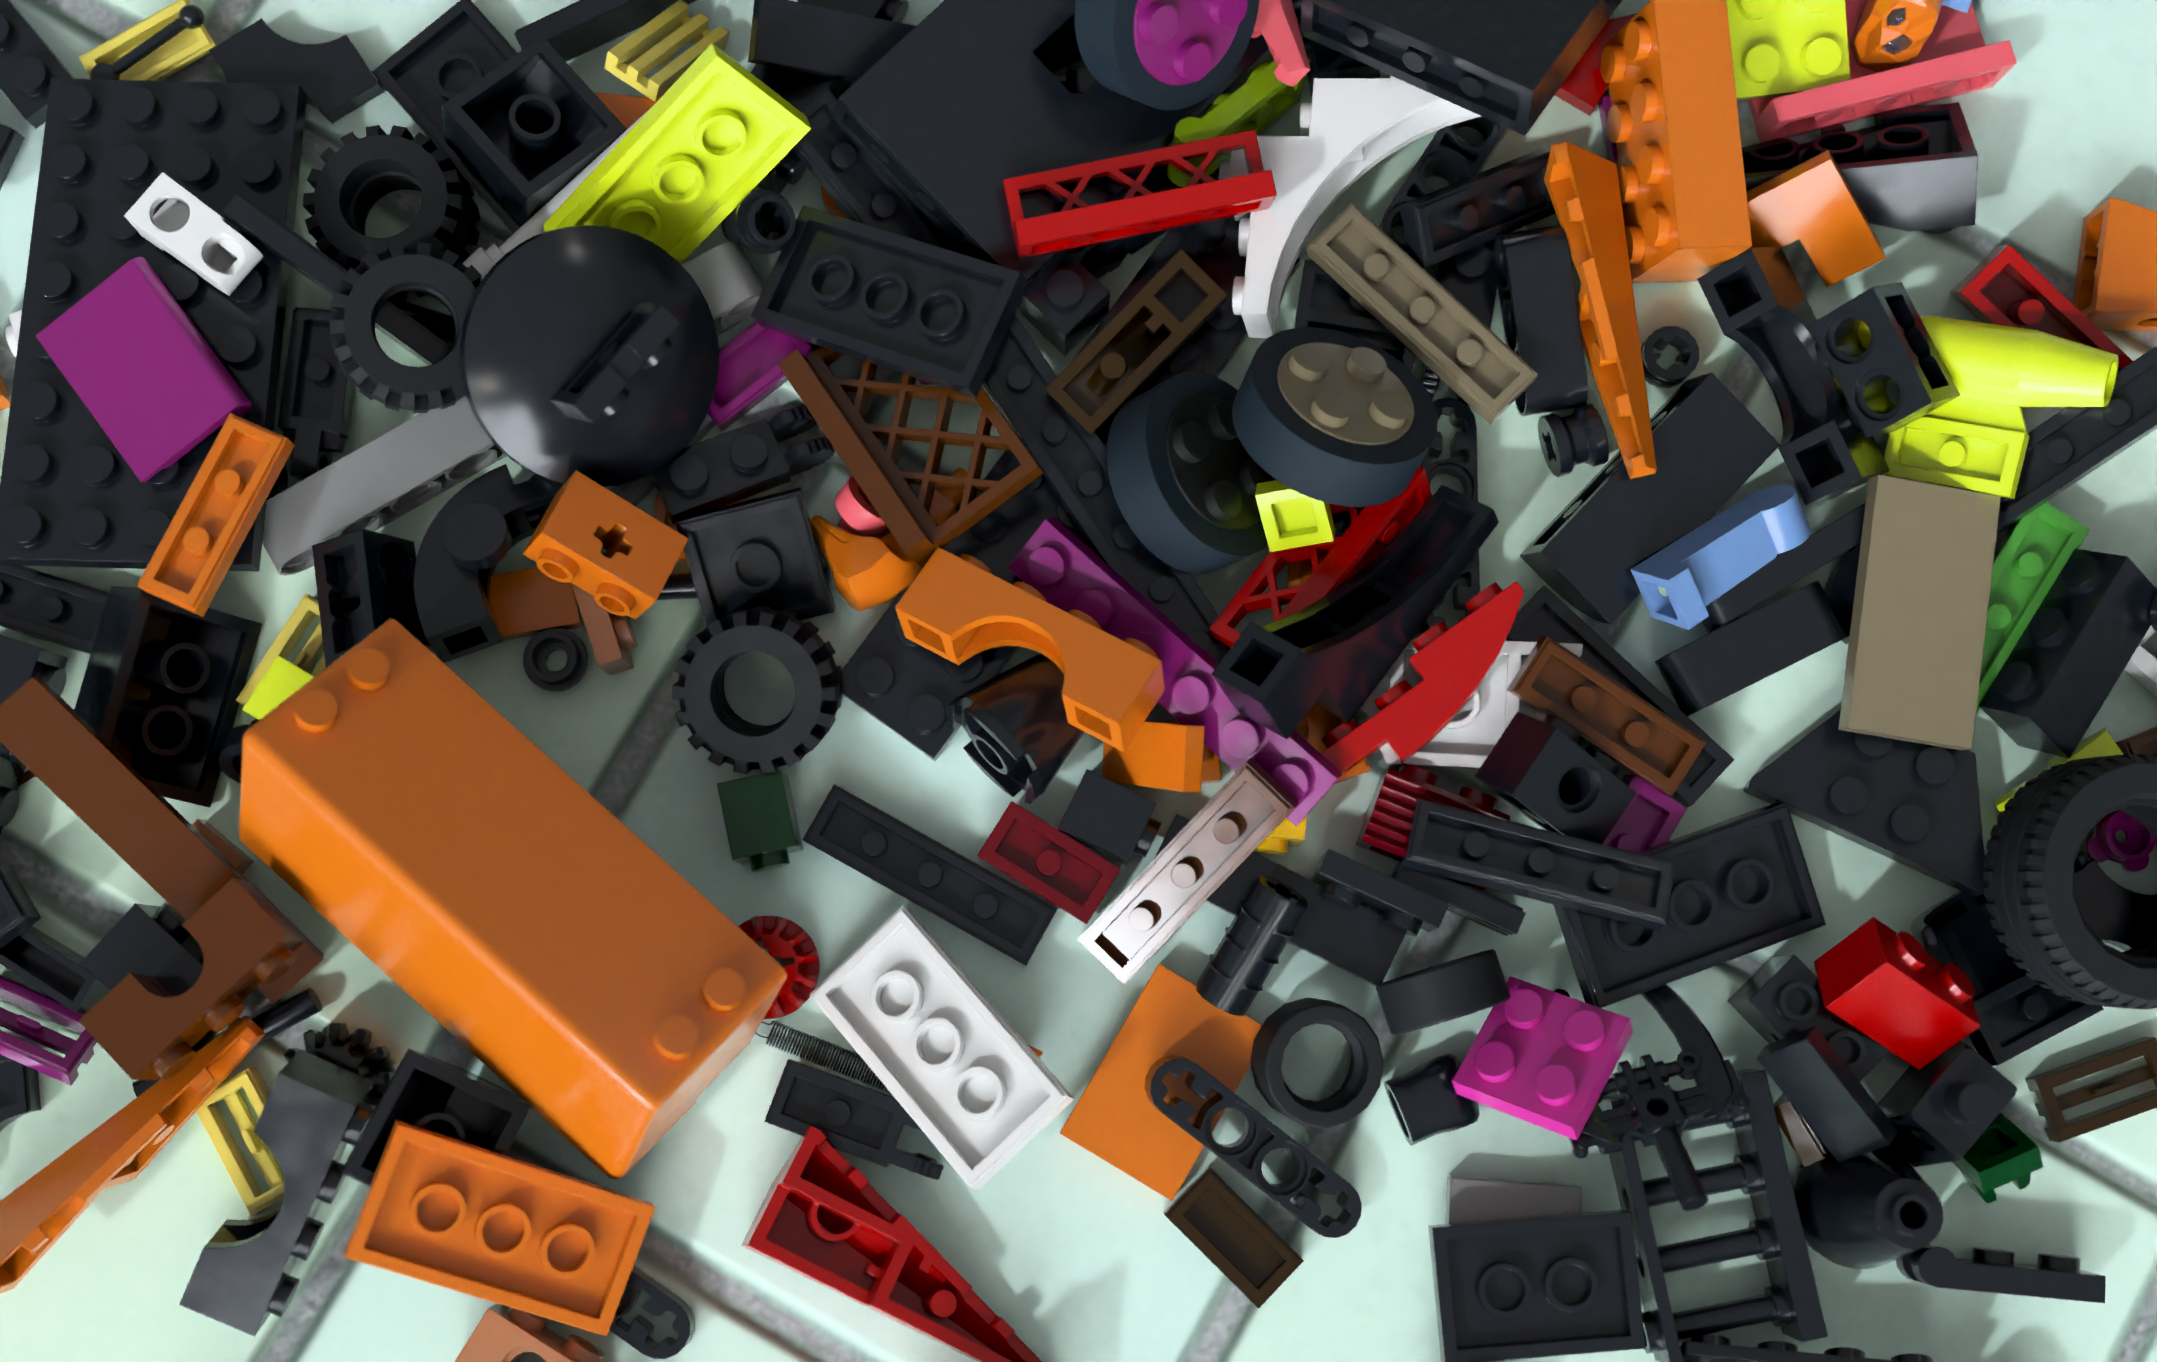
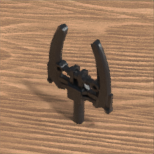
M1665 984L1640 994L1657 1011L1677 1040L1682 1050L1678 1054L1677 1060L1664 1064L1662 1060L1654 1062L1651 1055L1647 1054L1640 1056L1639 1067L1632 1068L1628 1060L1618 1062V1072L1613 1073L1611 1078H1609L1578 1140L1569 1138L1574 1156L1578 1158L1586 1157L1589 1147L1592 1146L1613 1151L1625 1145V1141L1622 1138L1633 1135L1641 1139L1644 1147L1655 1145L1682 1209L1692 1211L1703 1207L1708 1202V1197L1681 1139L1687 1121L1703 1117V1124L1716 1123L1723 1111L1733 1109L1740 1115L1746 1114L1749 1111L1750 1099L1746 1096L1730 1060H1724L1710 1032L1688 1004L1671 987ZM1556 989L1554 991L1570 997L1569 993L1563 989ZM1679 1076L1684 1080L1694 1079L1696 1086L1675 1091L1671 1089L1670 1085L1664 1086V1083L1669 1082L1671 1077ZM1615 1092L1617 1095L1627 1094L1628 1098L1624 1106L1602 1111L1598 1105L1602 1102L1604 1095Z

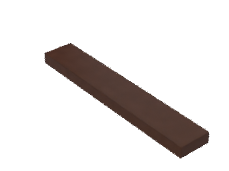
M38 674L29 679L0 705V742L185 920L189 919L233 877L250 882ZM294 924L293 926L307 939L293 952L297 957L296 962L276 981L267 985L261 982L256 987L273 1004L324 958V953Z

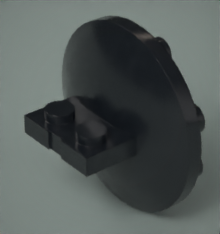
M591 225L568 226L546 231L520 243L506 253L482 279L468 306L462 326L460 339L461 376L466 397L481 428L491 441L515 463L536 475L565 484L577 470L603 487L617 486L638 480L663 467L676 457L697 433L708 413L717 385L719 371L718 337L714 319L700 288L687 270L667 251L637 234L622 229Z

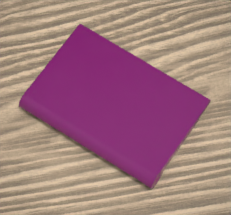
M136 257L128 261L36 335V338L141 483L147 482L160 470L172 466L222 426L230 413L242 417L252 407L250 400L144 257Z

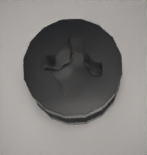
M1593 404L1579 405L1571 415L1564 417L1552 413L1539 418L1538 434L1545 461L1554 476L1560 477L1570 474L1576 465L1587 463L1594 467L1605 464L1608 461L1609 445L1606 430Z

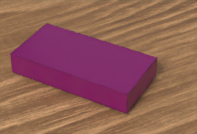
M756 321L719 349L717 385L707 413L708 416L723 432L788 381L777 363L796 349L805 357L816 350L813 344L761 327Z

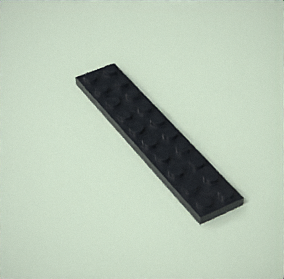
M1234 216L1171 228L1077 353L1078 355L1180 249L1227 294V301L1095 431L1106 449L1113 420L1128 401L1181 373L1201 372L1218 377L1247 338L1248 333L1242 315H1234L1232 306L1234 279L1236 276H1245L1246 256H1240L1238 250L1240 221H1236ZM1297 258L1292 268V271L1288 277V280L1291 278V276L1298 268L1301 260L1300 258ZM1005 450L984 480L999 481L1021 464L1012 451ZM1042 474L942 549L957 557L967 554L977 558L990 569L993 575L1013 585L1015 582L1023 581L1009 570L1008 567L1045 519L1055 517L1090 549L1092 547ZM978 491L976 498H977L979 495H981L983 492H979V491ZM907 587L897 595L842 669L843 680L840 682V692L933 761H936L959 730V728L956 731L951 730L945 714L947 706L961 694L999 675L1019 647L1002 646L991 648L957 665L905 638L895 606L909 588Z

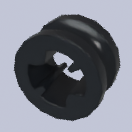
M1665 326L1655 330L1641 345L1645 380L1658 388H1671L1679 385L1695 370L1699 361V347L1695 338L1687 330L1677 326ZM1668 345L1675 347L1680 352L1675 361H1682V367L1673 364L1667 370L1661 368L1656 363L1661 354L1653 353V348L1663 351Z

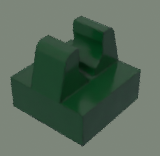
M1999 1113L1963 1157L1952 1162L1960 1170L1969 1186L1986 1203L1996 1201L1995 1188L2012 1182L2021 1190L2029 1185L2031 1172L2043 1168L2039 1147L2003 1113Z

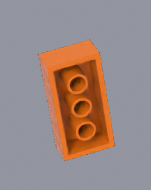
M1650 0L1605 44L1600 64L1602 78L1604 82L1609 83L1612 106L1607 115L1606 128L1609 140L1612 143H1616L1617 172L1632 283L1698 281L1697 279L1752 247L1726 0Z

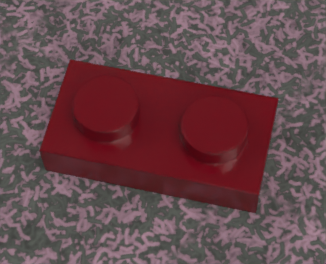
M1013 801L1010 802L977 855L983 861L1086 925L1121 870Z

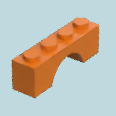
M938 547L895 606L905 638L957 665L982 651L1002 646L1024 647L1046 656L1059 667L1065 676L1062 697L1068 723L1122 752H1125L1165 691L1162 662L1157 654L1146 644L1133 638H1126L1125 641H1122L1103 631L1101 626L1089 615L1078 610H1070L1067 613L1048 603L1044 596L1032 586L1023 582H1015L1012 585L992 574L984 563L971 555L962 554L960 557H957Z

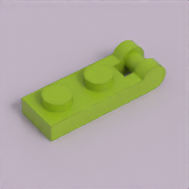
M1263 61L1254 69L1247 82L1231 95L1229 93L1221 94L1211 104L1205 116L1202 118L1186 117L1180 120L1175 127L1173 146L1254 129L1256 130V135H1260L1300 102L1306 75L1292 87L1280 82L1275 76L1274 71L1277 68L1275 61ZM1232 151L1217 154L1205 173L1207 175L1212 174L1220 167L1222 159L1231 158ZM1205 157L1186 161L1199 168ZM1168 164V178L1172 183L1180 187H1186L1192 178L1173 165Z

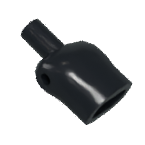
M1450 1053L1431 1059L1406 1074L1384 1081L1390 1104L1410 1146L1437 1134L1466 1127L1476 1122L1479 1118L1478 1102L1456 1094L1452 1080L1462 1063L1456 1056Z

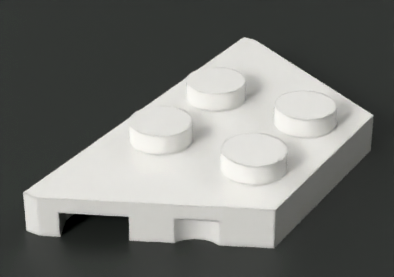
M1418 637L1412 638L1361 708L1367 720L1380 711L1374 701L1396 684L1406 679L1413 688L1421 682L1409 666V658L1418 652L1412 645V642ZM1505 641L1496 662L1478 690L1456 717L1427 745L1405 761L1404 764L1424 767L1480 769L1517 711L1543 722L1546 717L1544 714L1507 691V688L1537 642ZM1559 643L1578 657H1581L1583 644ZM1388 744L1380 748L1387 765L1402 764Z

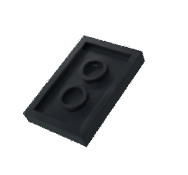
M1613 1210L1428 1225L1442 1362H1486L1646 1349L1632 1215L1630 1211Z

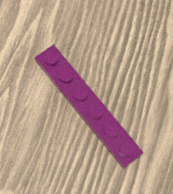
M1055 517L1043 521L1009 565V570L1024 583L1039 591L1048 603L1067 613L1070 610L1081 611L1093 618L1103 631L1120 640L1125 641L1126 638H1133L1150 647L1162 662L1165 691L1158 700V703L1181 724L1205 726L1204 744L1235 772L1252 757L1299 802L1296 808L1286 817L1295 826L1307 817L1343 775L1338 768L1295 730L1286 740L1238 712L1211 675L1219 663Z

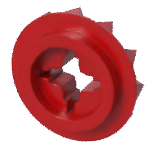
M755 916L738 925L759 946V941L763 940L764 947L768 948L771 957L783 958L785 960L794 958L793 964L785 965L784 970L787 974V979L764 1019L784 1017L798 1010L810 998L809 994L815 989L819 978V955L811 937L795 922L779 916Z

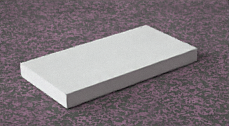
M901 906L809 994L971 1190L979 1191L1074 1100V1097L927 928L905 906Z

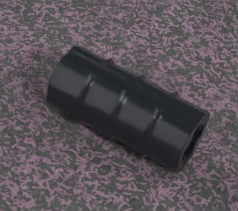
M1259 875L1246 899L1241 900V907L1229 927L1225 928V935L1214 954H1210V961L1196 983V991L1213 1006L1232 1015L1244 1016L1257 993L1263 991L1262 985L1274 964H1279L1278 957L1289 938L1294 937V930L1308 908V901L1295 889L1270 876Z

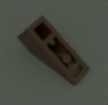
M1180 249L1045 390L1092 435L1227 301V294Z

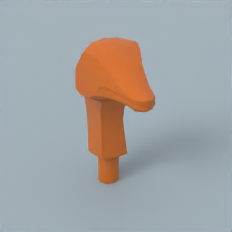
M957 468L951 476L966 478L968 472L962 468ZM942 487L937 491L934 490L930 514L938 526L957 512L956 506L961 502L964 490ZM813 516L811 519L816 541L831 569L837 592L849 606L859 612L889 602L909 587L922 570L918 564L904 553L892 533L881 538L866 537L837 527L821 516Z

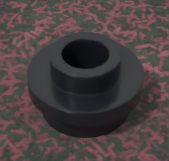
M550 628L537 633L528 642L523 654V665L528 678L535 685L547 691L560 692L572 688L583 678L588 667V652L582 640L571 631L563 628ZM556 650H564L567 654L565 667L560 671H550L547 667L549 655Z

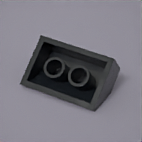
M110 586L74 711L163 797L210 808L221 771L218 762L226 734L233 729L240 704L236 699L245 687L262 624L208 608L204 617H201L151 595L140 588Z

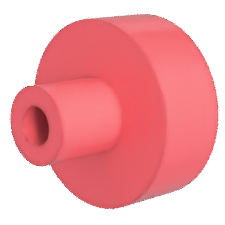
M852 475L835 496L836 508L842 516L837 527L856 535L864 534L870 537H883L889 529Z

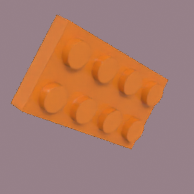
M396 1120L345 1247L344 1255L345 1258L607 1336L656 1207L652 1202Z

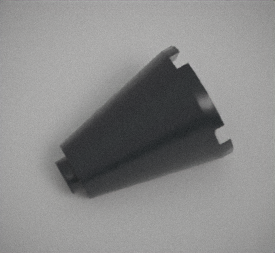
M1041 653L961 694L945 709L947 722L951 730L956 731L962 725L971 738V741L963 749L990 780L1010 796L1014 797L1021 790L1026 791L1024 803L1029 804L1044 793L1085 733L1068 723L1062 697L1065 676L1054 662Z
M1886 1146L1842 1162H1838L1829 1152L1825 1159L1806 1167L1802 1163L1799 1166L1802 1168L1793 1189L1805 1240L1811 1249L1835 1264L1853 1269L1879 1267L1928 1245L1937 1237L1941 1230L1943 1208L1939 1197L1903 1155L1891 1146Z

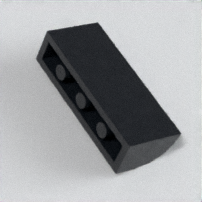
M1712 372L1686 380L1650 418L1657 467L1655 474L1630 479L1619 451L1519 555L1565 601L1598 622L1612 624L1641 593L1631 572L1633 567L1710 520L1780 445Z

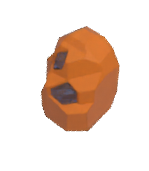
M1868 0L1859 16L1849 44L1857 64L1876 72L1909 65L1919 55L1923 44L1931 35L1938 20L1943 0Z

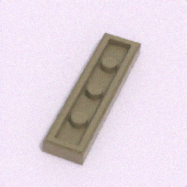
M1353 203L1308 245L1306 254L1490 425L1535 381L1538 373Z

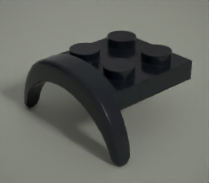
M2081 851L2078 852L2074 862V873L2083 870L2088 864L2086 856ZM1959 891L1918 915L1911 923L1910 932L1927 954L1943 965L1947 963L1956 965L1973 984L1975 996L1972 997L1981 1027L1969 1034V1037L1977 1053L1992 1066L2000 1065L2104 1010L2099 1005L2084 1004L2079 1001L2065 999L2064 996H2057L2050 992V989L2038 985L2036 980H2031L2025 974L2024 969H2020L2013 962V957L2008 956L2004 949V943H2000L1997 938L1996 928L1992 927L1990 921L1991 913H1988L1985 905L1987 900L1984 894L1975 898Z

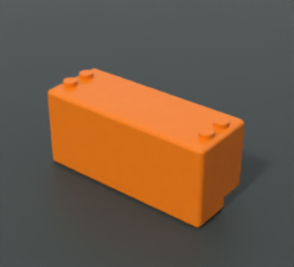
M388 619L256 722L243 735L239 838L241 842L610 1179L617 1180L623 1178L696 1103L700 1094L750 1044L787 979L785 970L777 961L394 619Z

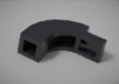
M505 464L490 470L467 484L438 512L419 548L414 569L413 587L415 604L426 640L443 663L504 642L490 601L491 576L498 563L481 570L466 569L456 564L449 556L441 539V528L447 515L459 505L467 502L480 501L495 506L501 511L510 528V550L514 545L534 534L553 498L564 484L548 480L536 474L527 481L515 484Z

